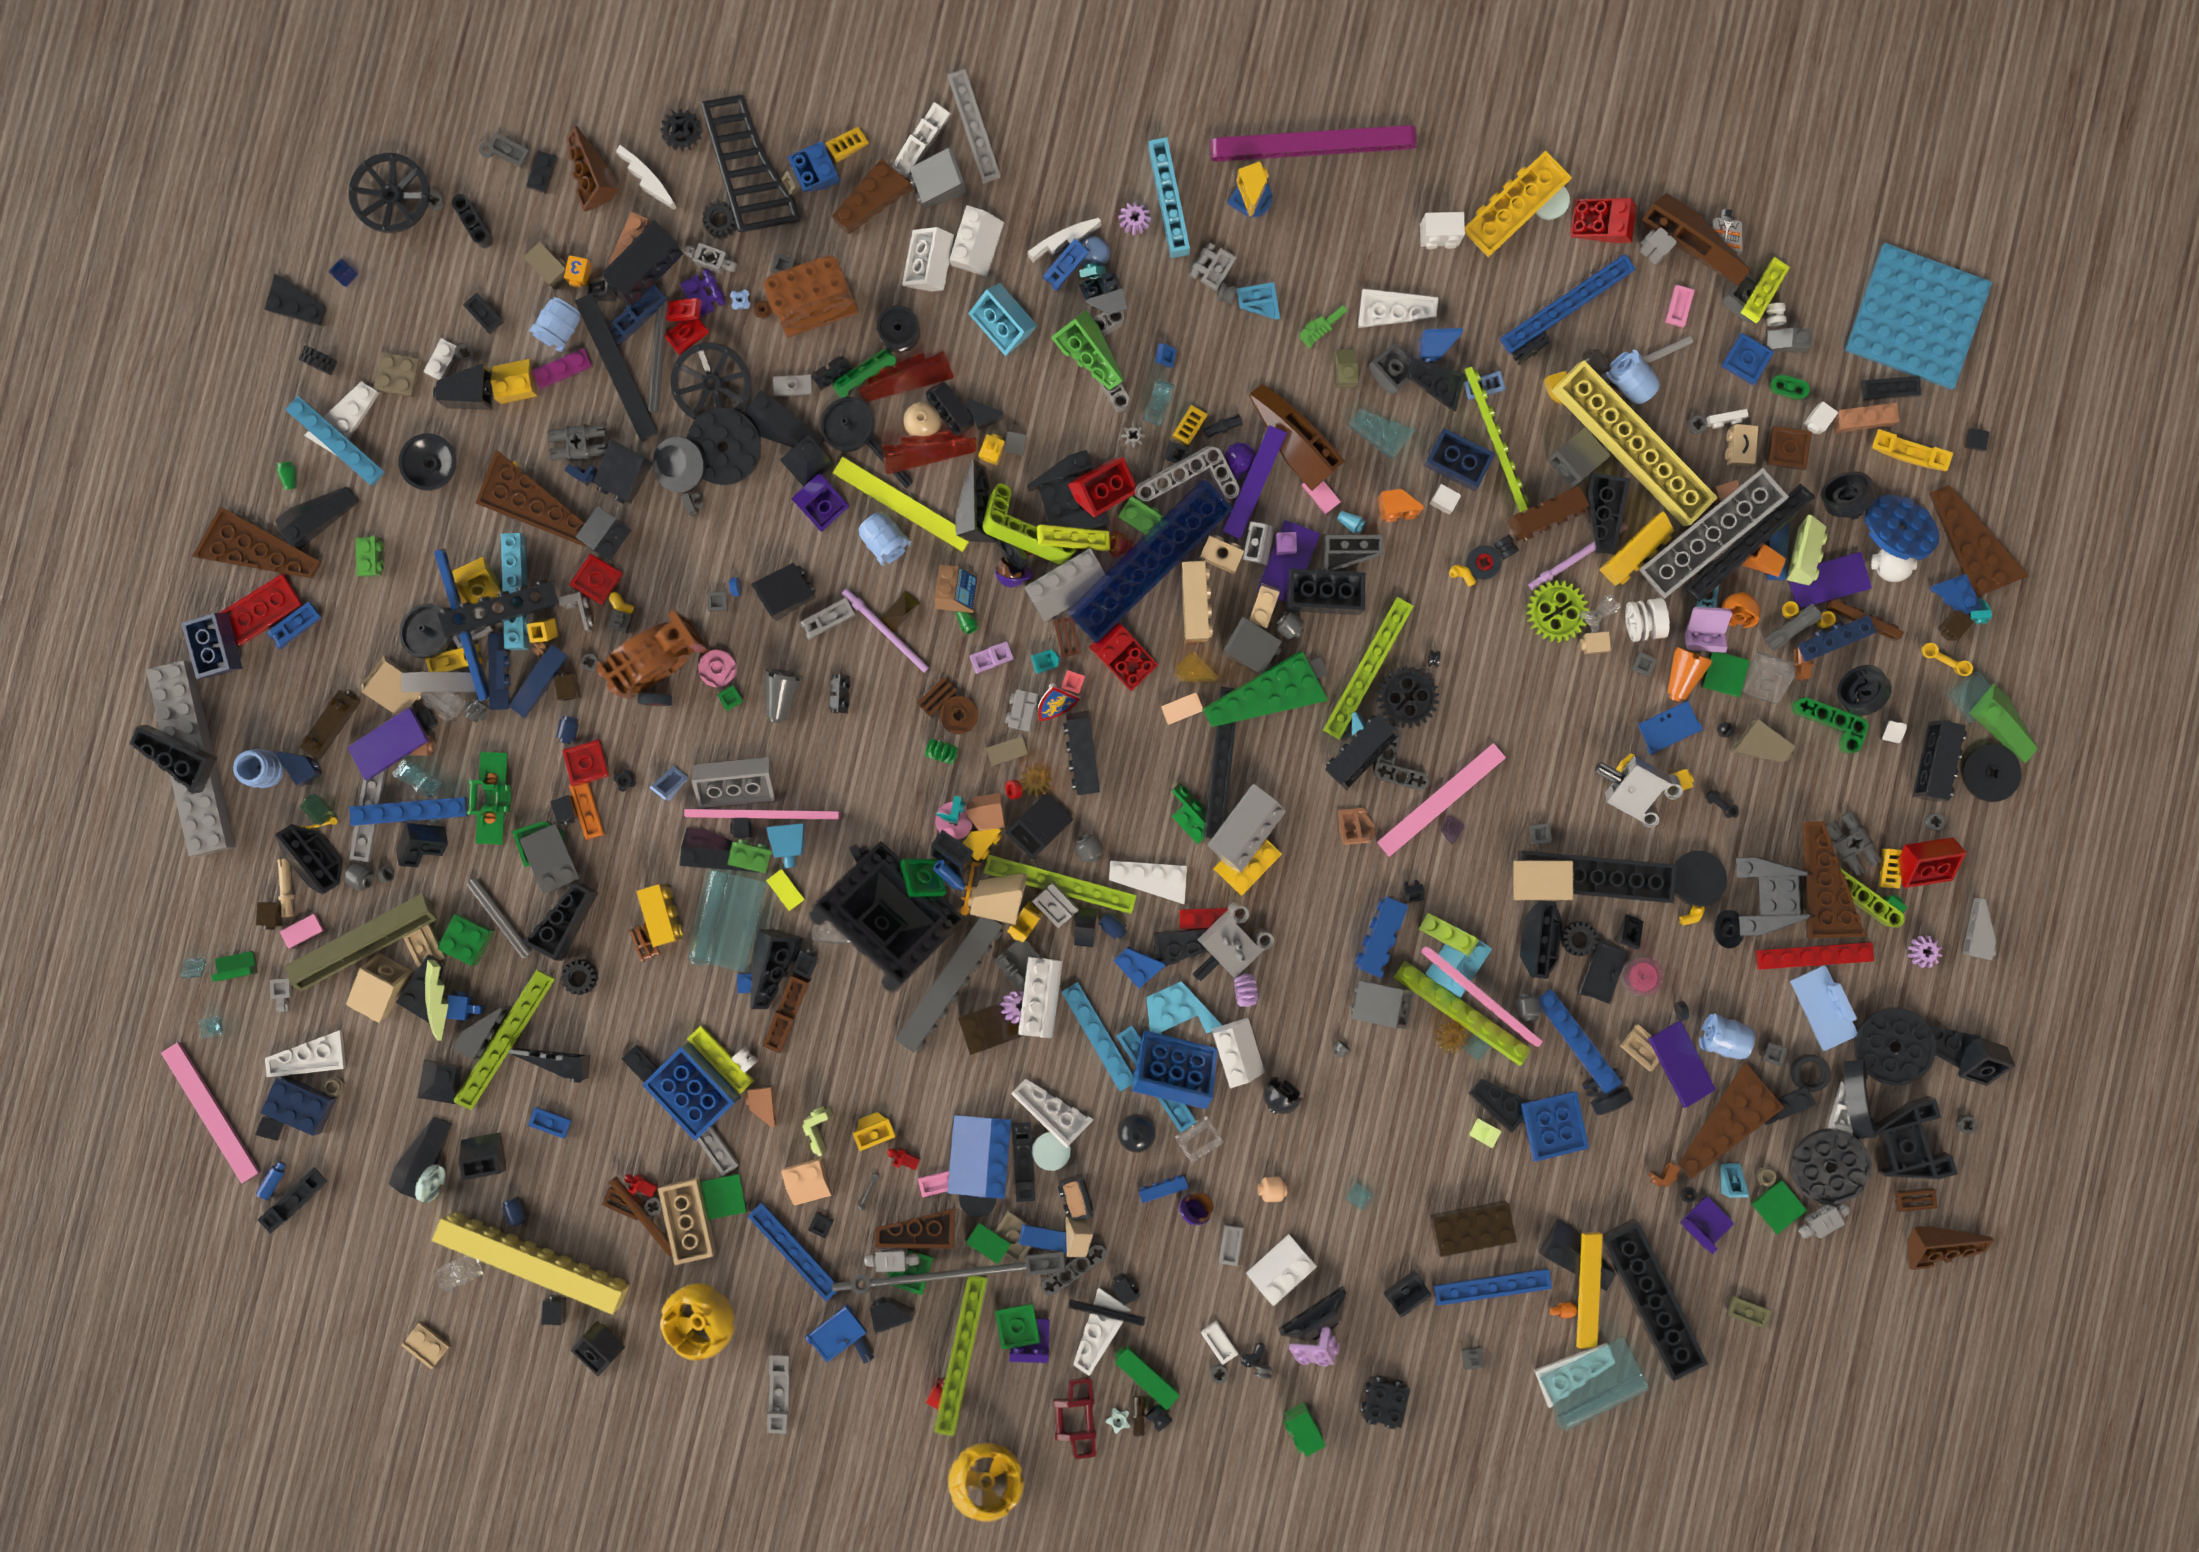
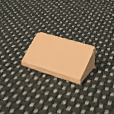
M1197 692L1161 706L1168 725L1202 712L1203 709Z

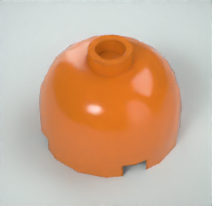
M1746 592L1732 594L1724 600L1721 608L1731 609L1732 611L1728 625L1736 627L1737 623L1743 625L1742 628H1749L1758 623L1760 607L1754 597Z

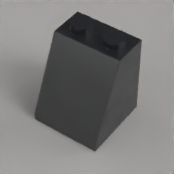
M478 364L436 381V387L433 388V396L437 402L446 408L492 410V370L484 364Z
M611 439L593 483L598 486V491L606 495L608 493L615 495L613 499L622 504L625 501L631 504L653 464L644 456Z
M794 563L751 584L769 615L776 621L816 598L813 594L816 590L810 581L808 583L805 581L803 576L806 574L800 565L796 566Z

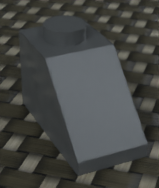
M1787 328L1767 331L1766 347L1778 352L1805 353L1811 348L1812 329Z

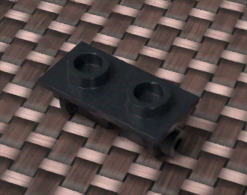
M843 355L841 357L837 356L828 363L830 369L827 370L823 366L813 372L814 375L811 377L820 390L830 386L835 380L852 370Z
M834 674L833 678H831L830 692H836V696H830L829 709H831V713L848 714L850 706L849 689L851 686L850 676Z

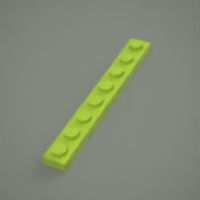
M1472 367L1465 369V374L1519 513H1522L1530 505L1526 494L1522 496L1520 488L1523 487L1520 478H1515L1513 470L1516 469L1512 459L1508 460L1506 452H1509L1506 442H1501L1499 435L1502 432L1499 424H1494L1492 417L1495 414L1492 406H1487L1485 399L1488 396L1485 388H1480L1478 381L1481 378L1478 370H1473Z
M1396 597L1322 731L1340 740L1352 718V713L1358 708L1412 611L1413 605Z
M988 855L984 869L985 874L996 877L1026 873L1028 875L1025 885L1044 889L1051 882H1054L1068 897L1132 914L1137 895L993 855Z
M1405 960L1401 963L1393 978L1517 1065L1521 1066L1524 1063L1531 1048Z
M536 969L455 1096V1103L467 1109H473L507 1056L509 1049L512 1048L555 979L552 976Z
M979 1276L967 1277L934 1433L954 1436L988 1278Z

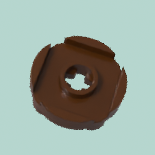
M954 696L942 705L940 721L950 733L957 735L965 734L972 731L977 724L978 710L975 704L968 698ZM958 710H961V713L964 714V718H961L960 721H957V718L954 717V713H957Z

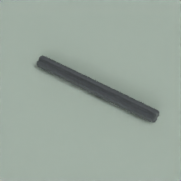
M667 301L658 308L656 313L648 411L652 413L659 412L667 320L665 319L668 306Z

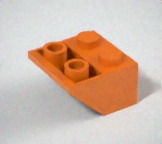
M1402 489L1382 491L1378 497L1380 519L1386 520L1387 523L1398 521L1397 519L1405 517V520L1416 519V516L1424 509L1420 502Z

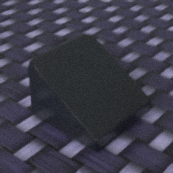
M264 1116L260 1120L255 1135L278 1141L284 1123Z

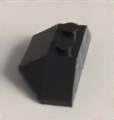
M291 824L275 834L285 859L309 888L324 895L340 884L343 861L319 831Z
M1539 900L1523 920L1520 958L1533 978L1548 979L1558 962L1562 919L1556 902Z
M1339 1287L1278 1328L1280 1334L1305 1341L1313 1339L1314 1341L1321 1337L1322 1327L1330 1328V1330L1335 1328L1339 1324L1338 1321L1342 1318L1347 1293L1344 1287Z

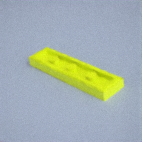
M1774 257L1764 271L1741 313L1757 323L1790 267Z
M1041 524L1037 526L1038 545L1078 549L1091 548V550L1100 551L1110 550L1109 531Z
M702 1025L687 1038L739 1095L755 1081L747 1072L744 1073L741 1070V1066L738 1063L733 1062V1057Z

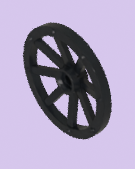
M381 153L366 159L358 166L350 180L348 194L353 212L366 226L382 233H398L411 228L423 217L430 201V186L425 173L413 160L398 153ZM390 161L389 184L382 180L372 168L373 166ZM396 162H400L413 170L396 186ZM367 171L382 187L381 190L358 187L363 175ZM418 176L422 192L403 193V189ZM357 193L381 197V199L361 210ZM401 199H421L412 215L401 203ZM387 204L383 224L373 222L366 217ZM396 205L407 219L390 225L393 207Z
M706 342L688 348L679 356L672 368L670 385L672 395L679 408L686 415L696 420L701 415L699 413L710 393L713 394L716 408H723L718 390L738 401L739 404L733 410L741 412L750 398L752 380L746 362L735 350L720 343ZM704 350L723 352L714 373L711 371ZM698 352L706 375L683 363L689 356ZM730 356L738 364L741 372L720 377L719 375L726 360ZM680 370L702 380V383L679 389L678 377ZM743 377V395H738L722 385V383ZM710 379L715 380L714 386L709 384ZM703 388L705 391L695 409L692 410L685 403L681 395Z

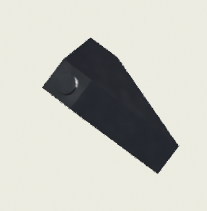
M974 459L970 460L956 516V535L968 542L995 543L998 542V539L985 533L982 526L989 498L987 490L990 488L985 466Z
M1591 472L1588 496L1596 552L1616 555L1630 478Z
M344 487L293 506L275 519L280 533L288 543L300 550L359 501L348 487Z
M686 829L681 846L679 866L757 872L727 865L732 842L734 841L707 829Z
M433 1117L395 1165L389 1185L399 1193L416 1199L417 1183L422 1173L429 1166L438 1164L452 1123Z
M1556 1219L1538 1253L1580 1277L1582 1236L1573 1227ZM1601 1258L1600 1288L1607 1291L1616 1274Z

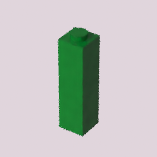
M1128 1344L1125 1348L1120 1347L1115 1353V1364L1166 1410L1180 1396L1179 1390Z

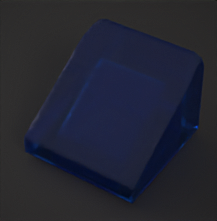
M342 258L328 271L344 287H347L358 276V273Z

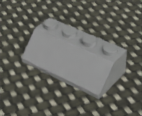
M1090 548L1024 588L1041 618L1046 622L1110 583Z
M769 757L693 765L691 781L699 808L775 801L773 770Z
M1252 784L1208 846L1226 865L1242 872L1286 811L1275 799Z

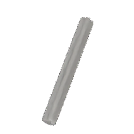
M475 878L471 879L467 883L471 892L522 958L531 954L529 947L522 943V938L478 880Z

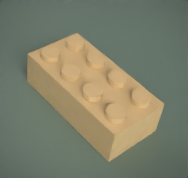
M1205 561L1182 562L1181 565L1185 643L1208 642L1209 637L1213 635L1212 623L1209 624L1208 618L1212 616L1211 604L1207 603V599L1211 597L1210 585L1206 583V580H1209L1210 570L1209 566H1206Z
M701 1177L662 1185L658 1188L674 1264L678 1265L713 1257L717 1250L711 1223L707 1216Z

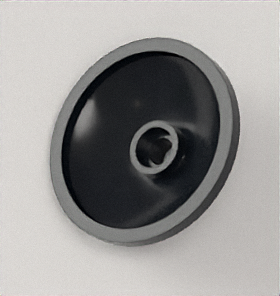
M424 433L412 437L404 444L399 454L398 465L402 477L408 484L419 490L432 491L445 486L451 480L456 470L457 459L453 447L447 440L436 434ZM434 461V466L430 468V462Z

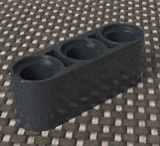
M463 194L455 195L452 199V206L472 240L481 248L490 247L493 243V237L473 203ZM466 202L464 208H459L461 203ZM472 218H476L475 223L470 225L469 221ZM485 234V238L479 241V236Z
M941 382L926 391L928 402L937 409L940 417L953 434L959 436L974 427L973 417L946 383Z

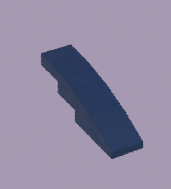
M655 284L633 307L626 306V311L611 322L612 325L609 329L618 347L635 333L667 300Z
M552 644L527 677L509 707L525 719L549 689L547 687L556 677L557 671L569 656Z

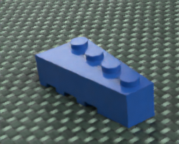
M1389 897L1380 899L1376 908L1379 910L1377 917H1373L1369 925L1372 928L1370 934H1366L1362 942L1364 946L1362 953L1359 952L1355 959L1356 968L1382 978L1384 973L1381 971V968L1388 963L1390 957L1388 949L1392 948L1395 944L1397 937L1395 932L1401 928L1408 909V905Z

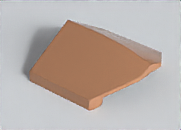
M1000 793L974 797L966 806L967 817L976 826L978 831L1005 827Z
M1364 808L1338 810L1339 834L1343 845L1369 843L1376 832L1374 822L1368 816Z

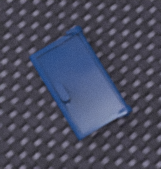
M1688 700L1638 724L1650 755L1697 732L1703 731Z
M846 1304L811 1333L805 1335V1339L815 1347L826 1362H829L865 1335L867 1330L853 1314V1309Z

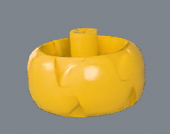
M694 1283L681 1287L667 1299L661 1311L663 1315L660 1324L666 1342L679 1355L690 1360L698 1361L715 1356L728 1345L735 1331V1325L733 1324L735 1315L730 1302L724 1295L714 1290V1287L707 1284ZM685 1303L690 1304L694 1312L690 1318L684 1316ZM692 1328L696 1330L704 1328L710 1340L699 1336Z
M978 1443L966 1448L952 1464L948 1478L949 1491L957 1509L971 1519L986 1522L1001 1519L1009 1514L1008 1512L1019 1502L1024 1488V1478L1021 1475L1022 1468L1019 1461L1010 1450L993 1443ZM980 1458H994L989 1473L973 1472L970 1467L976 1465L975 1461ZM1003 1473V1475H1006V1486L1002 1496L998 1497L992 1490L995 1484L994 1477ZM970 1486L973 1489L984 1491L982 1506L976 1505L969 1499L967 1495L969 1489L966 1487Z

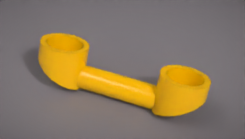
M1788 601L1782 606V614L1787 619L1796 617L1801 612L1798 605L1793 601ZM1825 611L1821 614L1822 618L1815 623L1820 628H1828L1835 623L1836 617L1832 612Z
M1926 643L1922 646L1921 653L1925 658H1935L1951 666L1954 672L1960 676H1968L1972 673L1973 666L1969 661H1956L1942 654L1934 643Z

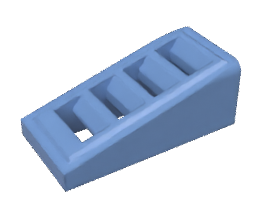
M1501 371L1481 376V380L1478 381L1482 382L1487 395L1506 391ZM1493 378H1497L1499 387L1495 388ZM1468 380L1464 381L1468 400L1475 399ZM1485 380H1489V381H1490V385H1491V389H1490V390L1487 389V385H1486V381H1485Z

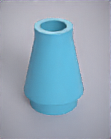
M1343 510L1337 518V521L1342 523L1352 533L1359 535L1367 522L1362 516L1347 513Z

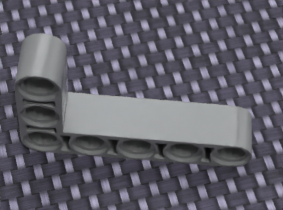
M1123 310L1110 315L1103 312L1093 318L1097 324L1101 323L1104 325V329L1100 330L1103 337L1123 325ZM1113 314H1118L1121 319L1113 321L1110 317ZM1098 381L1112 407L1118 412L1126 411L1129 407V396L1121 382L1114 389L1109 390ZM1118 398H1123L1126 400V403L1119 406L1115 401Z
M1207 446L1139 483L1135 488V495L1143 501H1150L1207 469L1222 496L1227 498L1236 497L1239 493V486L1220 449ZM1211 450H1214L1216 453L1213 460L1208 459V453ZM1197 459L1199 461V466L1197 469L1193 470L1191 467V463L1193 460ZM1223 467L1224 474L1218 477L1216 474L1217 469ZM1180 468L1182 476L1176 479L1174 472ZM1163 477L1166 484L1164 487L1159 488L1157 482ZM1228 484H1231L1233 487L1230 494L1225 492V487ZM1143 487H1148L1149 494L1146 497L1141 496V489Z

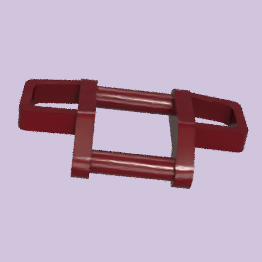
M1088 1377L1069 1380L1068 1399H1053V1407H1055L1056 1414L1055 1440L1070 1441L1072 1454L1075 1459L1096 1456V1431L1094 1430L1093 1405L1095 1403L1092 1380ZM1087 1383L1088 1397L1073 1399L1074 1385ZM1085 1406L1086 1431L1064 1432L1063 1408ZM1090 1439V1452L1077 1454L1075 1441Z

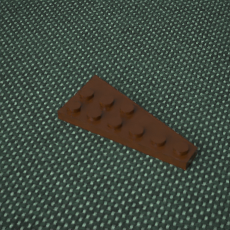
M219 507L192 555L195 558L311 579L314 578L322 563L223 507Z
M1824 821L1802 822L1804 870L1813 872V875L1804 876L1806 914H1815V917L1806 920V938L1867 937L1865 930L1862 928L1859 913L1856 912L1853 904L1854 900L1847 881L1838 864V857L1835 856L1832 848V841Z

